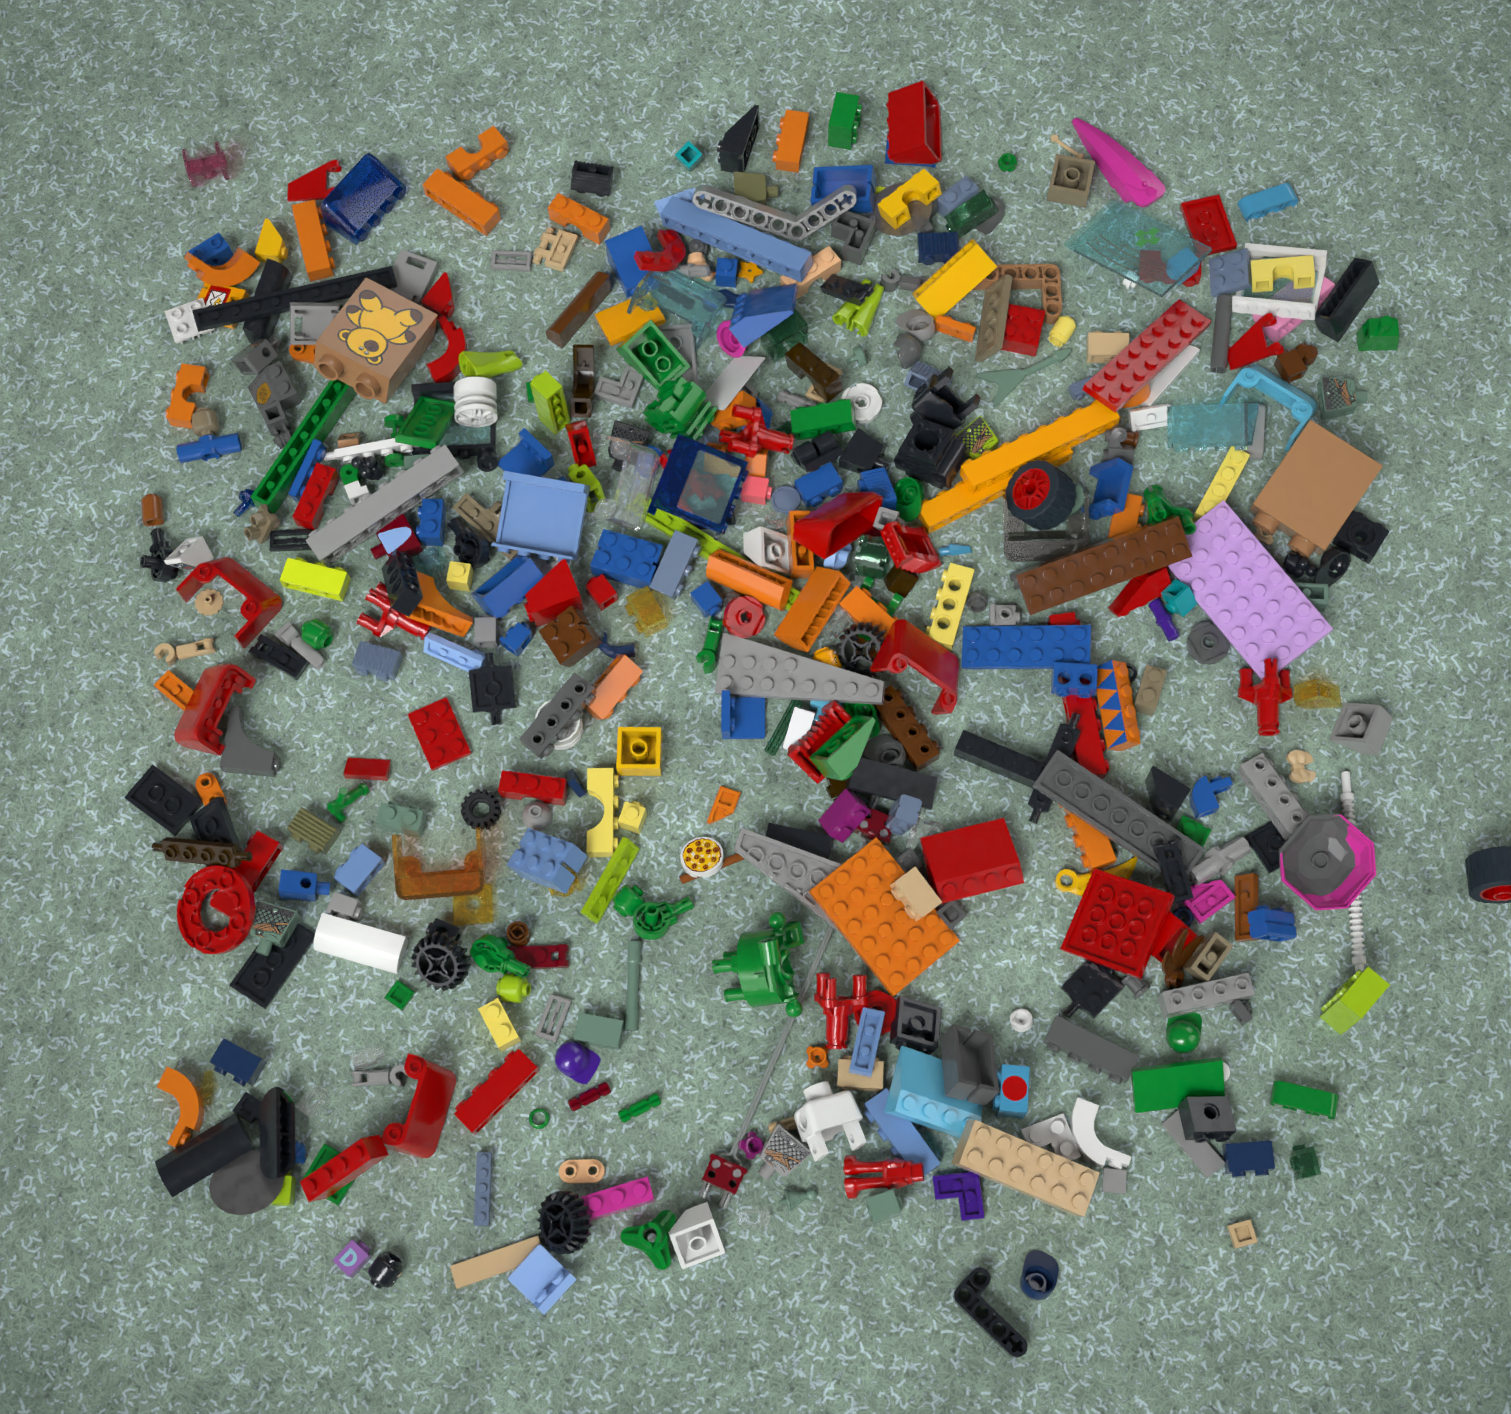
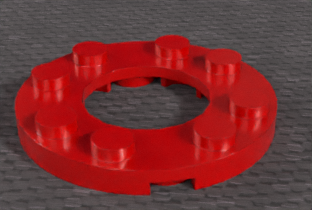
M209 866L197 871L184 885L186 889L182 899L178 900L177 921L180 932L192 948H196L204 954L218 955L230 952L245 940L253 925L256 906L252 888L240 872L230 867ZM220 888L231 896L234 907H232L234 913L230 917L227 927L222 931L214 932L204 925L200 910L206 895L212 890Z

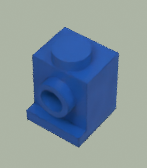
M518 622L514 627H510L506 633V638L501 636L499 639L501 646L519 657L533 639L531 627L524 622H521V624Z

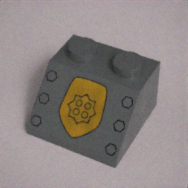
M281 361L263 368L248 386L259 410L277 401L280 402L284 411L302 403Z

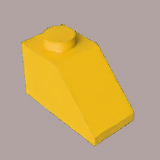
M265 218L255 249V255L259 262L266 263L268 258L282 264L283 259L286 260L288 257V248H286L282 237L271 221Z

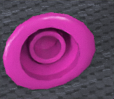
M731 320L724 321L717 328L716 338L718 344L726 354L733 358H739L744 354L748 345L743 348L729 330Z

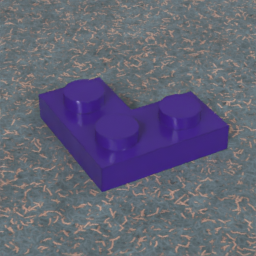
M967 1172L932 1177L935 1201L958 1198L961 1221L985 1218L979 1175Z

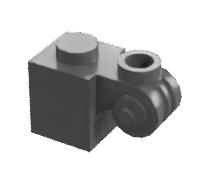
M277 401L260 408L266 426L275 438L273 439L274 444L282 449L286 446L293 433L289 431L291 427L280 402Z
M1114 425L1111 429L1105 430V442H1108L1107 450H1103L1102 462L1120 458L1133 465V445L1120 444V442L1125 441L1127 438V432L1122 425Z

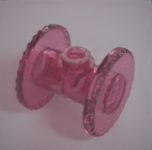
M215 141L216 152L206 154L204 159L202 156L191 158L187 148L182 149L185 169L192 187H197L196 176L199 175L204 176V179H211L216 176L215 173L217 171H222L225 180L230 178L226 157L219 141Z

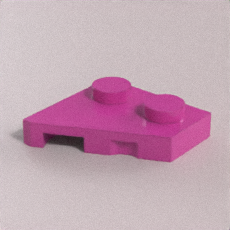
M1217 880L1206 884L1190 886L1194 898L1182 903L1190 910L1197 922L1202 924L1234 900L1235 895L1222 880Z

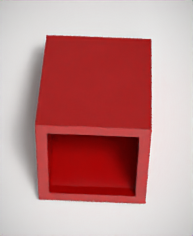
M566 559L561 560L525 594L527 602L523 603L530 623L535 622L536 627L545 625L552 620H558L557 616L570 606L584 610L581 596Z
M1169 911L1151 955L1162 963L1166 951H1170L1171 956L1177 939L1186 928L1188 929V935L1182 951L1196 938L1197 934Z

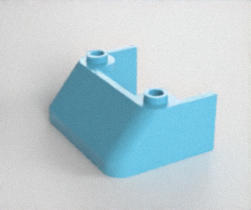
M1249 365L1239 372L1223 394L1218 409H1223L1240 385L1244 388L1255 387L1291 409L1293 418L1301 422L1291 435L1284 449L1289 451L1315 415L1318 404L1314 398L1260 365Z

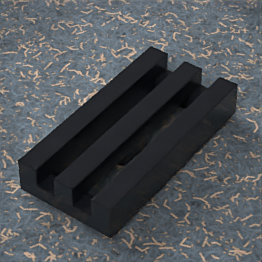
M312 529L271 531L270 552L312 550L306 542ZM307 535V538L275 539V536ZM288 543H307V544H297V545H274V544H288Z

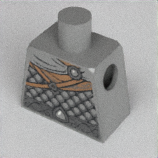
M777 1122L759 1153V1156L765 1163L758 1173L767 1181L776 1171L783 1177H786L811 1155L810 1148L782 1124Z

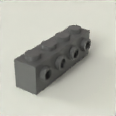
M574 672L519 738L521 744L540 759H543L544 756L548 757L553 752L554 744L557 740H562L569 731L567 728L571 723H576L583 714L581 711L585 706H590L596 699L595 694L597 693L595 687Z

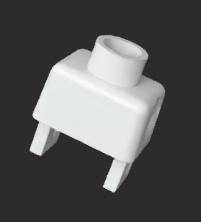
M828 1081L817 1083L803 1091L807 1102L795 1112L794 1119L802 1143H808L814 1162L822 1160L829 1154L825 1142L832 1140L836 1134L843 1131L846 1133L852 1151L858 1150L866 1143L859 1124L863 1117L850 1091L845 1090L833 1094Z

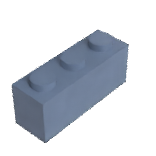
M675 530L649 588L673 600L677 596L680 597L684 590L683 582L692 572L693 566L691 564L694 558H698L702 547L699 540Z

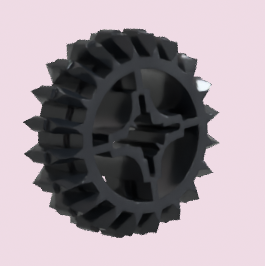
M863 621L858 622V624H851L850 628L844 629V634L839 636L842 642L836 645L841 649V651L837 652V655H842L840 662L846 664L844 669H851V672L871 678L872 675L877 677L880 672H884H872L870 670L871 666H864L858 661L862 659L872 665L877 655L876 645L879 651L885 640L884 634L886 630L879 632V625L872 626V622L865 624ZM857 634H865L871 637L872 639L866 641L865 639L860 638ZM868 646L866 648V654L861 655L863 653V649H865L863 647Z
M439 931L434 934H427L418 941V944L413 949L414 953L411 959L414 962L411 967L417 968L414 975H420V982L425 980L427 987L433 985L435 991L440 988L443 992L449 988L452 990L457 985H460L468 976V970L471 966L468 963L471 956L465 954L468 948H462V941L456 942L455 935L449 938L447 932L442 935ZM442 958H444V960L438 965L437 963H438Z
M556 1191L546 1196V1199L541 1202L542 1208L537 1210L540 1214V1217L536 1219L540 1222L538 1229L542 1232L540 1238L545 1239V1246H550V1251H554L557 1254H572L575 1251H579L583 1248V1245L588 1243L587 1237L591 1235L589 1228L593 1225L589 1223V1218L591 1217L587 1213L589 1207L584 1206V1199H580L579 1195L572 1193V1191Z

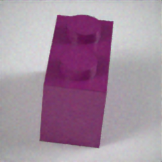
M845 788L818 821L829 836L844 843L871 810L860 796Z

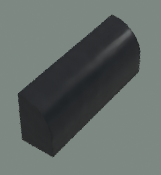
M267 258L254 296L289 289L293 277L288 268L277 261ZM280 314L245 321L242 329L249 343L257 339L270 338L273 335Z
M1354 258L1316 312L1314 321L1317 328L1322 334L1336 342L1341 340L1380 284L1372 261Z
M861 757L858 766L853 770V774L846 779V788L896 801L901 795L905 794L920 799L922 801L921 808L932 810L937 777Z
M234 1113L156 1160L155 1164L163 1184L173 1198L254 1147L245 1125L238 1115Z

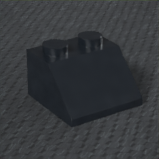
M1152 766L1145 779L1151 807L1156 812L1155 815L1161 820L1166 821L1168 819L1172 821L1191 788L1155 766Z

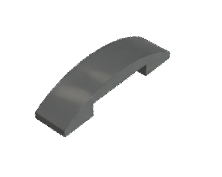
M911 848L895 860L905 873L916 867L930 885L924 863ZM955 900L939 904L934 908L950 930L967 917Z

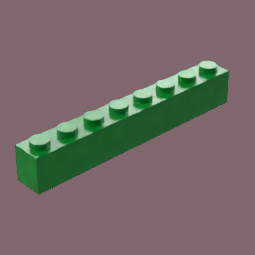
M338 379L329 381L251 495V499L257 508L260 505L266 504L270 514L277 512L291 489L314 439L322 443L325 441L356 395V391L352 386Z

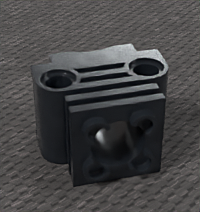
M917 417L894 457V464L897 469L905 471L906 475L914 479L922 480L940 489H943V487L950 489L966 458L968 459L969 452L967 446L962 441L955 439V430Z

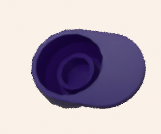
M574 1041L562 1044L555 1054V1064L558 1070L581 1084H587L591 1080L601 1062V1058L595 1052Z

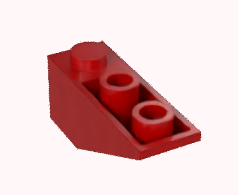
M1163 567L1132 578L1108 607L1110 612L1118 618L1126 616L1130 611L1145 606L1149 601L1157 597H1162L1161 592L1171 584L1167 568Z

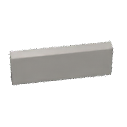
M1179 1110L1161 1124L1206 1178H1209L1225 1164L1207 1141L1196 1143L1195 1140H1185Z

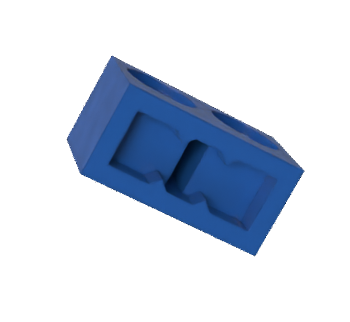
M1053 663L1051 694H1056L1059 697L1078 695L1080 698H1090L1095 695L1097 690V665ZM1064 677L1068 680V683L1062 684L1058 681V678ZM1080 679H1087L1090 684L1083 685Z

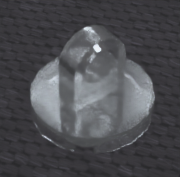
M920 808L917 823L910 829L909 835L907 834L906 848L914 850L920 838L929 836V832L932 830L939 833L946 831L942 824L925 819L926 808Z

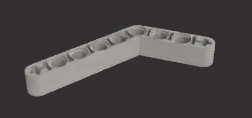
M707 185L696 187L693 203L696 207L791 240L799 241L853 207L856 203L857 192L852 185H844L797 216ZM701 194H705L704 199H700ZM844 194H847V196H850V195H851V198H850V199H849L848 197H845V198H844ZM718 200H724L727 204L725 206H719L716 202ZM828 204H833L836 206V208L832 211H829L826 209V206ZM738 206H742L746 209V211L743 213H739L736 211L735 208ZM756 213H762L765 217L763 219H757L754 215ZM816 215L819 217V220L811 221L809 217ZM780 219L784 223L780 226H777L773 223V221ZM794 226H800L803 230L801 232H795L792 228Z

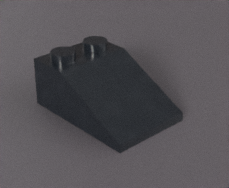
M754 105L724 134L723 140H719L717 152H720L718 163H720L721 171L730 173L745 172L760 127L759 105Z

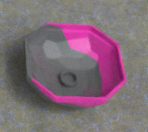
M1341 814L1307 816L1278 849L1281 881L1314 910L1348 908L1376 876L1374 843Z

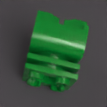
M678 377L675 381H664L657 394L659 401L654 400L647 405L642 413L646 416L644 420L654 429L663 434L671 433L669 436L671 439L677 438L675 442L683 444L697 441L704 434L703 429L714 420V413L718 408L715 406L710 407L712 404L710 401L704 402L707 395L693 381L687 382L683 377Z

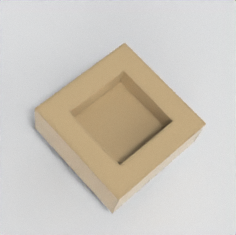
M1251 1219L1227 1226L1234 1249L1258 1243Z

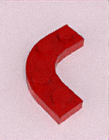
M659 229L657 237L664 251L635 252L634 259L640 270L665 272L676 269L683 262L686 249L677 231Z

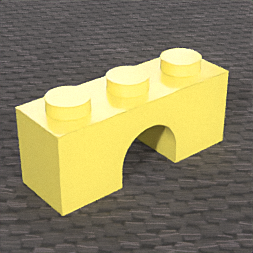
M1313 255L1251 260L1252 293L1273 291V282L1283 277L1293 282L1294 289L1313 288L1315 286Z

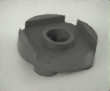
M1203 622L1192 628L1187 637L1186 646L1190 656L1198 663L1212 665L1225 658L1229 651L1230 642L1216 625L1211 624V622ZM1204 639L1213 641L1211 648L1204 646Z

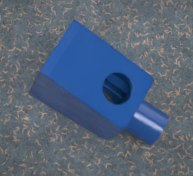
M281 869L279 883L280 900L316 901V894H330V882L318 881L316 873ZM301 884H309L311 886L309 888H303Z

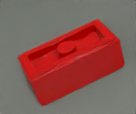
M347 758L343 775L346 779L388 781L391 760Z

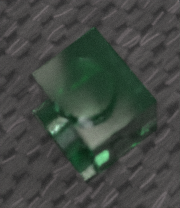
M1306 1144L1292 1147L1293 1152L1292 1157H1290V1164L1292 1170L1297 1171V1175L1293 1176L1294 1181L1316 1177L1321 1174L1314 1146L1306 1148Z

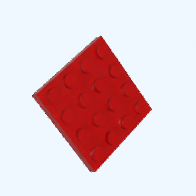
M1094 868L1060 949L1066 953L1141 979L1175 896Z

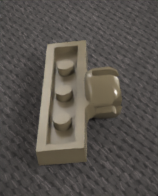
M465 493L452 508L479 533L483 534L490 543H496L502 502L496 501L489 509H485L469 494ZM510 549V553H501L511 561L517 556L518 550Z

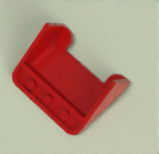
M896 620L892 624L870 670L872 672L888 670L893 674L903 672L908 664L942 688L931 713L934 715L951 714L956 706L958 697V658L907 620Z

